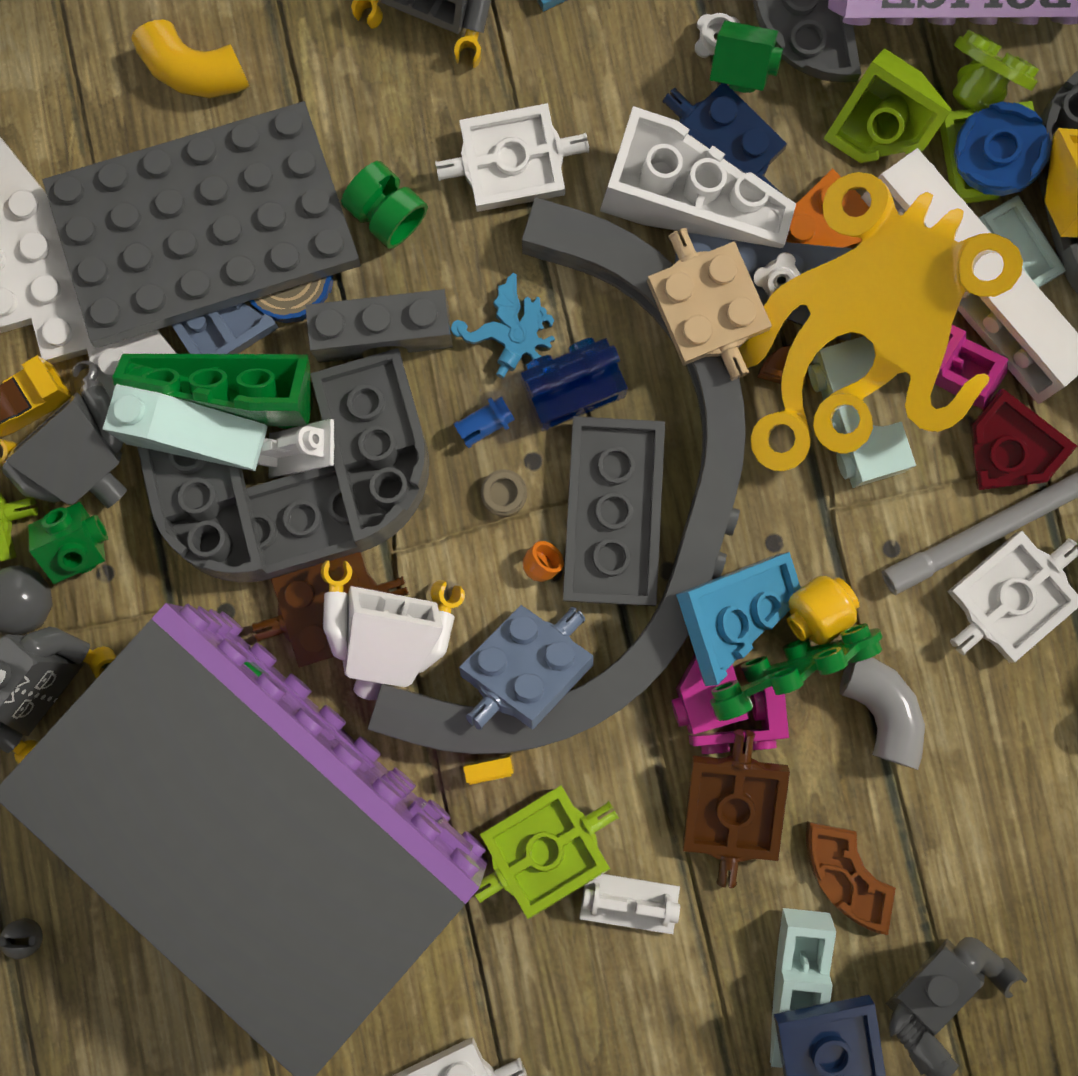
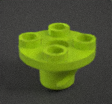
M967 30L964 36L959 35L954 43L956 48L973 58L970 64L963 66L958 71V83L953 89L955 100L966 109L979 112L982 109L989 108L991 104L1003 102L1007 96L1008 83L1010 81L1031 91L1038 82L1034 77L1040 70L1039 68L1009 53H1006L1002 58L997 55L1002 46L981 34Z

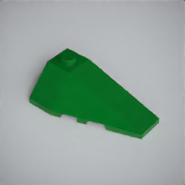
M122 354L112 376L114 386L119 384L162 393L259 422L266 426H277L283 429L309 424L313 405L309 354Z

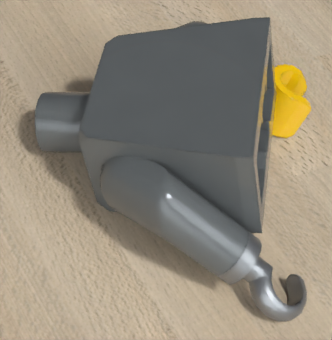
M81 361L71 371V374L77 377L81 370L90 368L88 375L82 379L81 395L76 392L19 444L0 439V445L3 447L0 467H2L4 475L26 497L52 503L63 501L68 505H73L90 491L108 509L127 492V489L110 473L120 463L122 456L120 449L124 442L103 430L111 399L102 383L95 381L98 376L97 366L91 361Z

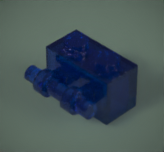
M592 337L583 339L568 348L570 353L553 359L551 355L539 357L526 365L527 370L521 372L522 386L542 432L572 420L573 416L580 417L626 397L628 387L617 364L620 362V358L615 346H610L607 338L597 342Z

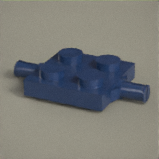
M721 83L705 100L695 105H692L676 87L670 90V94L667 93L662 102L680 118L679 122L690 129L688 133L690 136L709 149L712 146L716 147L725 154L723 159L743 173H753L779 191L765 177L769 165L786 149L787 143L727 84Z

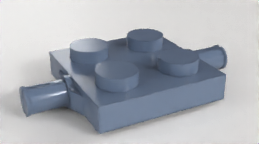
M520 605L459 667L460 676L477 688L483 697L474 709L466 715L467 721L472 726L475 724V728L481 730L497 711L516 717L532 730L593 666V655L570 638V635L585 622V617L581 611L576 613V608L570 607L568 612L556 624H552L542 620L530 610Z

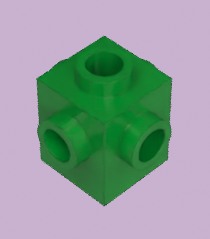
M81 502L67 508L54 509L46 514L44 518L28 525L29 552L53 584L78 573H87L98 564L105 562L104 541L108 540L107 531L101 519L97 515L90 517Z

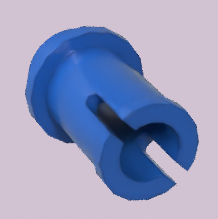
M502 396L494 401L492 397L488 398L489 404L462 420L454 422L458 433L464 439L468 449L502 427L505 430L510 429L508 424L514 421L515 418Z

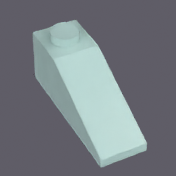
M116 384L103 430L128 445L256 471L267 426L162 393Z

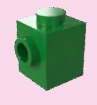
M724 21L717 35L709 80L729 84V87L737 92L751 93L755 90L763 91L769 75L777 77L783 48L775 47L778 31Z

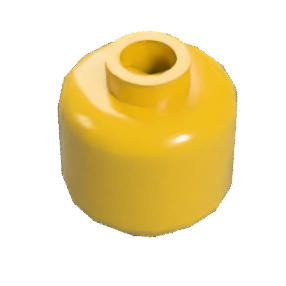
M818 576L793 593L788 601L791 616L787 618V623L792 632L801 641L809 639L815 644L827 645L839 637L842 631L852 627L857 622L856 609L859 608L858 598L851 587L841 578L836 577L832 579L828 576Z

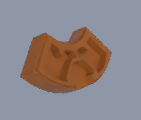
M807 821L806 847L808 859L814 877L823 893L840 912L855 923L876 933L888 935L896 888L877 880L864 867L857 851V832Z

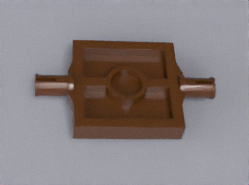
M362 552L329 561L328 573L334 581H338L343 577L344 561L350 564L352 576L348 583L343 586V592L347 594L350 586L401 596L409 595L407 587L389 591L391 588L406 584L404 576L377 585V582L368 572ZM323 563L272 578L271 581L278 600V616L252 623L253 632L272 627L270 630L255 634L258 642L284 634L292 645L299 668L334 657L323 629L324 594L329 592V584L321 577Z
M737 729L734 732L732 756L715 758L692 755L683 834V851L705 853L720 859L716 883L726 888V879L728 880L729 888L736 887L739 862L751 859L779 860L790 776L788 765L764 763L752 759L755 733L746 730L744 740L743 729Z

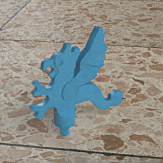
M515 273L507 277L506 284L500 285L497 288L498 297L493 305L498 310L496 317L501 323L494 321L486 323L474 332L467 331L468 326L464 321L456 320L451 326L452 334L456 337H461L467 343L477 344L493 339L505 346L497 361L500 367L496 375L504 379L508 370H515L521 357L525 354L531 356L533 367L535 368L540 367V362L546 363L548 358L539 355L535 348L542 346L550 350L552 348L550 342L555 340L553 336L541 339L537 335L538 330L544 329L542 322L547 321L549 327H552L554 322L552 315L547 314V310L541 307L539 297H536L534 302H531L529 297L524 299V316L519 322L517 314L520 311L521 305L517 295V274Z

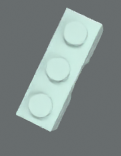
M863 336L820 349L811 361L812 365L808 367L810 382L815 392L821 391L823 400H825L835 391L866 376L875 358L873 343ZM851 405L840 407L832 418L833 428L838 433L843 434L853 432L858 427L860 421L858 411ZM902 421L888 426L873 425L868 441L859 449L847 454L837 453L836 455L840 473L844 479H850L852 488L905 473L916 466Z

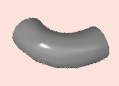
M873 657L856 663H848L841 678L840 694L862 703L874 715L877 725V737L872 755L918 770L923 754L925 723L916 695L896 670Z

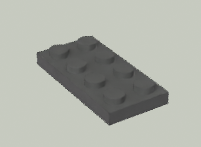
M573 416L563 602L656 606L665 421Z

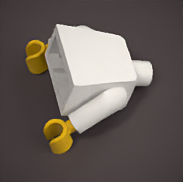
M329 560L323 563L321 577L329 584V592L324 594L323 629L333 656L343 660L344 674L349 678L356 679L353 690L359 697L366 700H376L382 684L407 687L413 683L418 673L424 672L445 655L455 618L451 614L452 608L461 605L465 599V593L461 586L455 585L453 587L451 597L447 601L444 599V590L447 585L444 580L436 581L431 587L430 595L432 601L350 586L347 594L343 592V586L348 583L352 576L350 564L344 561V575L340 580L334 581L328 573L330 567Z

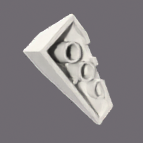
M633 106L601 205V212L646 226L677 231L687 228L688 233L777 248L784 247L796 207L795 202L753 173H743L723 159L725 156L723 152L714 146L709 149L688 134L690 129L677 120Z

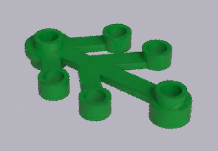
M866 623L858 624L840 633L841 640L832 641L827 645L812 646L809 639L805 641L798 639L783 646V651L787 661L770 665L767 656H761L745 662L741 665V669L746 681L751 683L740 687L738 680H733L720 684L711 690L713 698L710 700L717 720L726 721L749 712L753 708L750 696L772 686L776 695L787 694L802 687L803 682L817 669L820 675H828L844 669L848 663L864 661L879 654L882 651L879 641L883 638L880 629H869Z

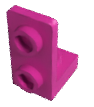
M771 686L751 695L754 720H761L762 729L750 730L755 733L753 750L777 748L776 739L789 738L785 694L776 695ZM735 731L689 735V744L701 746L702 754L730 752L729 743H734Z

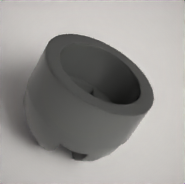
M28 918L11 922L3 929L0 935V950L7 957L13 959H24L34 954L40 948L43 941L41 927L37 922ZM29 937V945H12L10 938Z

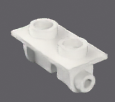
M334 419L269 433V438H264L257 464L269 467V478L271 479L334 466Z
M602 874L584 885L579 919L673 934L674 925L678 923L680 904H678L680 886Z

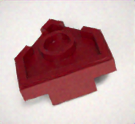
M1000 389L970 425L978 490L1047 483L1078 447L1005 389Z

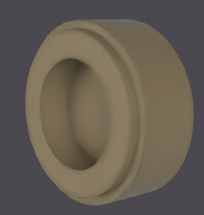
M506 469L497 470L489 474L484 480L481 487V498L484 506L492 514L508 517L518 513L523 508L527 499V488L524 480L517 473Z

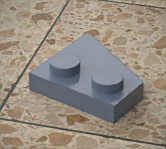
M244 303L172 325L190 354H238L279 328L272 317L266 314L263 315Z

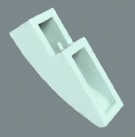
M783 908L773 994L770 1048L771 1067L782 1068L774 1014L830 1003L833 987L830 969L836 937V929L830 913Z

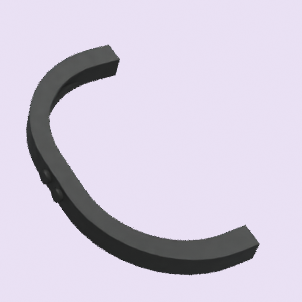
M535 197L522 238V254L578 270L612 285L647 311L672 341L649 288L647 279L648 276L670 268L673 264L659 251L636 235L605 219ZM721 356L704 357L685 365L697 395L701 416L702 454L700 471L673 567L661 601L647 626L627 651L601 674L566 693L533 730L516 717L501 713L500 711H497L481 730H477L475 724L472 726L466 719V715L475 706L447 702L387 684L381 685L368 730L442 751L470 754L509 753L555 743L592 728L623 709L647 689L668 666L689 634L676 594L711 581V579L721 577L727 557L726 553L720 552L725 534L733 535L740 510L733 508L744 458V402L739 377L731 381Z

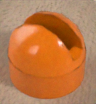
M546 541L536 542L526 552L523 559V569L526 575L538 582L552 579L564 566L563 556L553 544Z

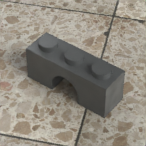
M445 289L305 305L310 351L319 363L364 358V351L385 346L404 347L408 353L453 348L449 306Z

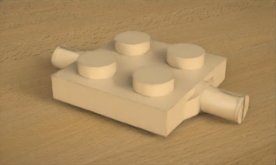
M687 228L680 229L679 234L676 230L668 237L679 260L672 267L648 276L647 283L683 366L704 357L721 356L731 381L738 379L739 376L741 378L750 372L738 348L748 339L769 331L772 324L735 241L711 251L696 252L688 235Z

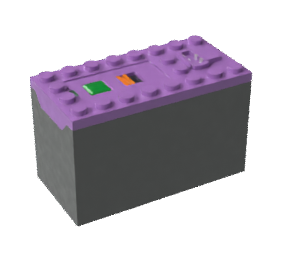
M165 603L0 784V803L293 1076H316L480 888L488 862L482 856L486 848L469 832L465 831L462 835L448 823L451 819L449 814L431 799L426 802L422 797H417L411 792L416 785L396 767L392 771H388L379 763L377 759L381 753L362 736H359L355 741L342 729L346 722L337 712L328 705H324L322 709L316 706L308 698L312 691L292 673L285 678L273 667L277 659L266 648L257 642L251 647L239 636L243 628L223 611L219 614L213 609L207 611L200 606L195 609L189 604L183 607Z

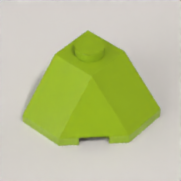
M884 48L872 61L823 139L859 163L875 161L883 156L903 152L910 154L917 148L920 151H924L952 109L921 71Z

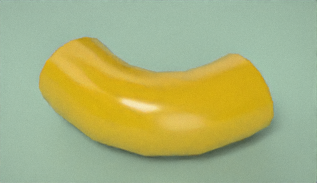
M164 19L153 20L139 26L131 36L137 54L151 74L181 94L210 99L237 93L250 87L231 43L210 51L191 49L182 42L173 23Z

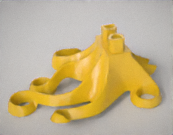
M856 172L837 179L828 188L824 196V219L828 226L839 234L862 238L860 244L836 259L808 270L781 285L771 294L764 305V309L772 324L770 330L748 339L738 348L747 368L758 365L766 357L782 324L792 311L800 305L807 306L811 315L796 335L788 352L782 373L781 392L785 409L784 411L775 412L761 418L754 426L751 434V448L758 462L773 471H787L797 467L806 458L811 446V434L803 408L802 388L809 364L820 349L837 336L851 332L862 334L873 343L875 358L866 376L835 391L819 405L814 415L813 427L818 440L830 451L847 454L856 451L866 443L873 430V421L870 410L863 399L881 388L897 374L904 372L908 373L911 378L906 395L905 409L907 417L920 429L932 432H939L957 424L970 410L976 398L988 384L990 377L985 373L977 374L964 383L948 406L936 409L931 405V392L947 349L955 314L965 292L980 297H996L1012 289L1022 275L1023 259L1019 248L1009 239L993 233L978 234L960 242L955 241L954 239L964 213L959 208L950 210L931 228L925 227L924 222L933 199V194L925 192L919 195L903 215H899L888 187L876 176L869 173ZM862 189L870 193V208L864 215L853 217L844 212L842 200L849 190ZM988 253H998L1004 262L1002 273L996 279L990 281L979 280L974 275V267L978 260ZM851 405L859 413V425L851 433H838L833 428V415L840 407ZM784 424L794 431L795 441L789 451L779 453L770 447L769 436L776 426Z

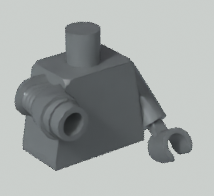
M966 937L956 946L946 939L885 1003L893 1011L889 1023L890 1037L896 1035L900 1042L904 1044L905 1049L908 1050L909 1057L920 1075L952 1076L958 1069L959 1064L935 1038V1035L983 986L985 975L1006 998L1013 996L1009 991L1012 984L1019 980H1022L1024 983L1027 982L1026 976L1008 958H1001L976 938Z

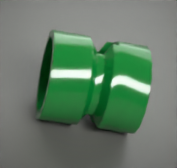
M375 161L363 168L352 179L342 195L341 204L360 223L370 222L369 231L386 248L392 249L404 242L416 230L425 217L428 206L409 187L399 188V177L382 161Z

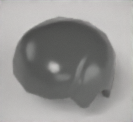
M16 565L1 569L0 634L4 636L7 634L25 635L42 627L53 606L49 584L39 572L29 567Z

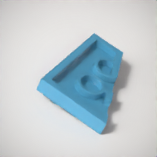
M790 552L774 555L676 594L705 686L718 685L728 675L726 670L737 659H743L753 649L752 643L765 630L772 629L790 610L789 598L801 588Z

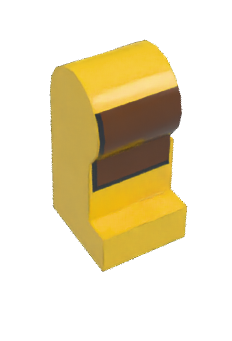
M38 355L21 364L24 369L4 380L3 384L0 385V437L10 435L59 408L72 397L54 365Z

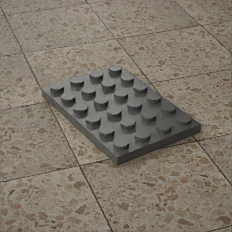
M305 101L42 179L88 336L95 349L361 266Z

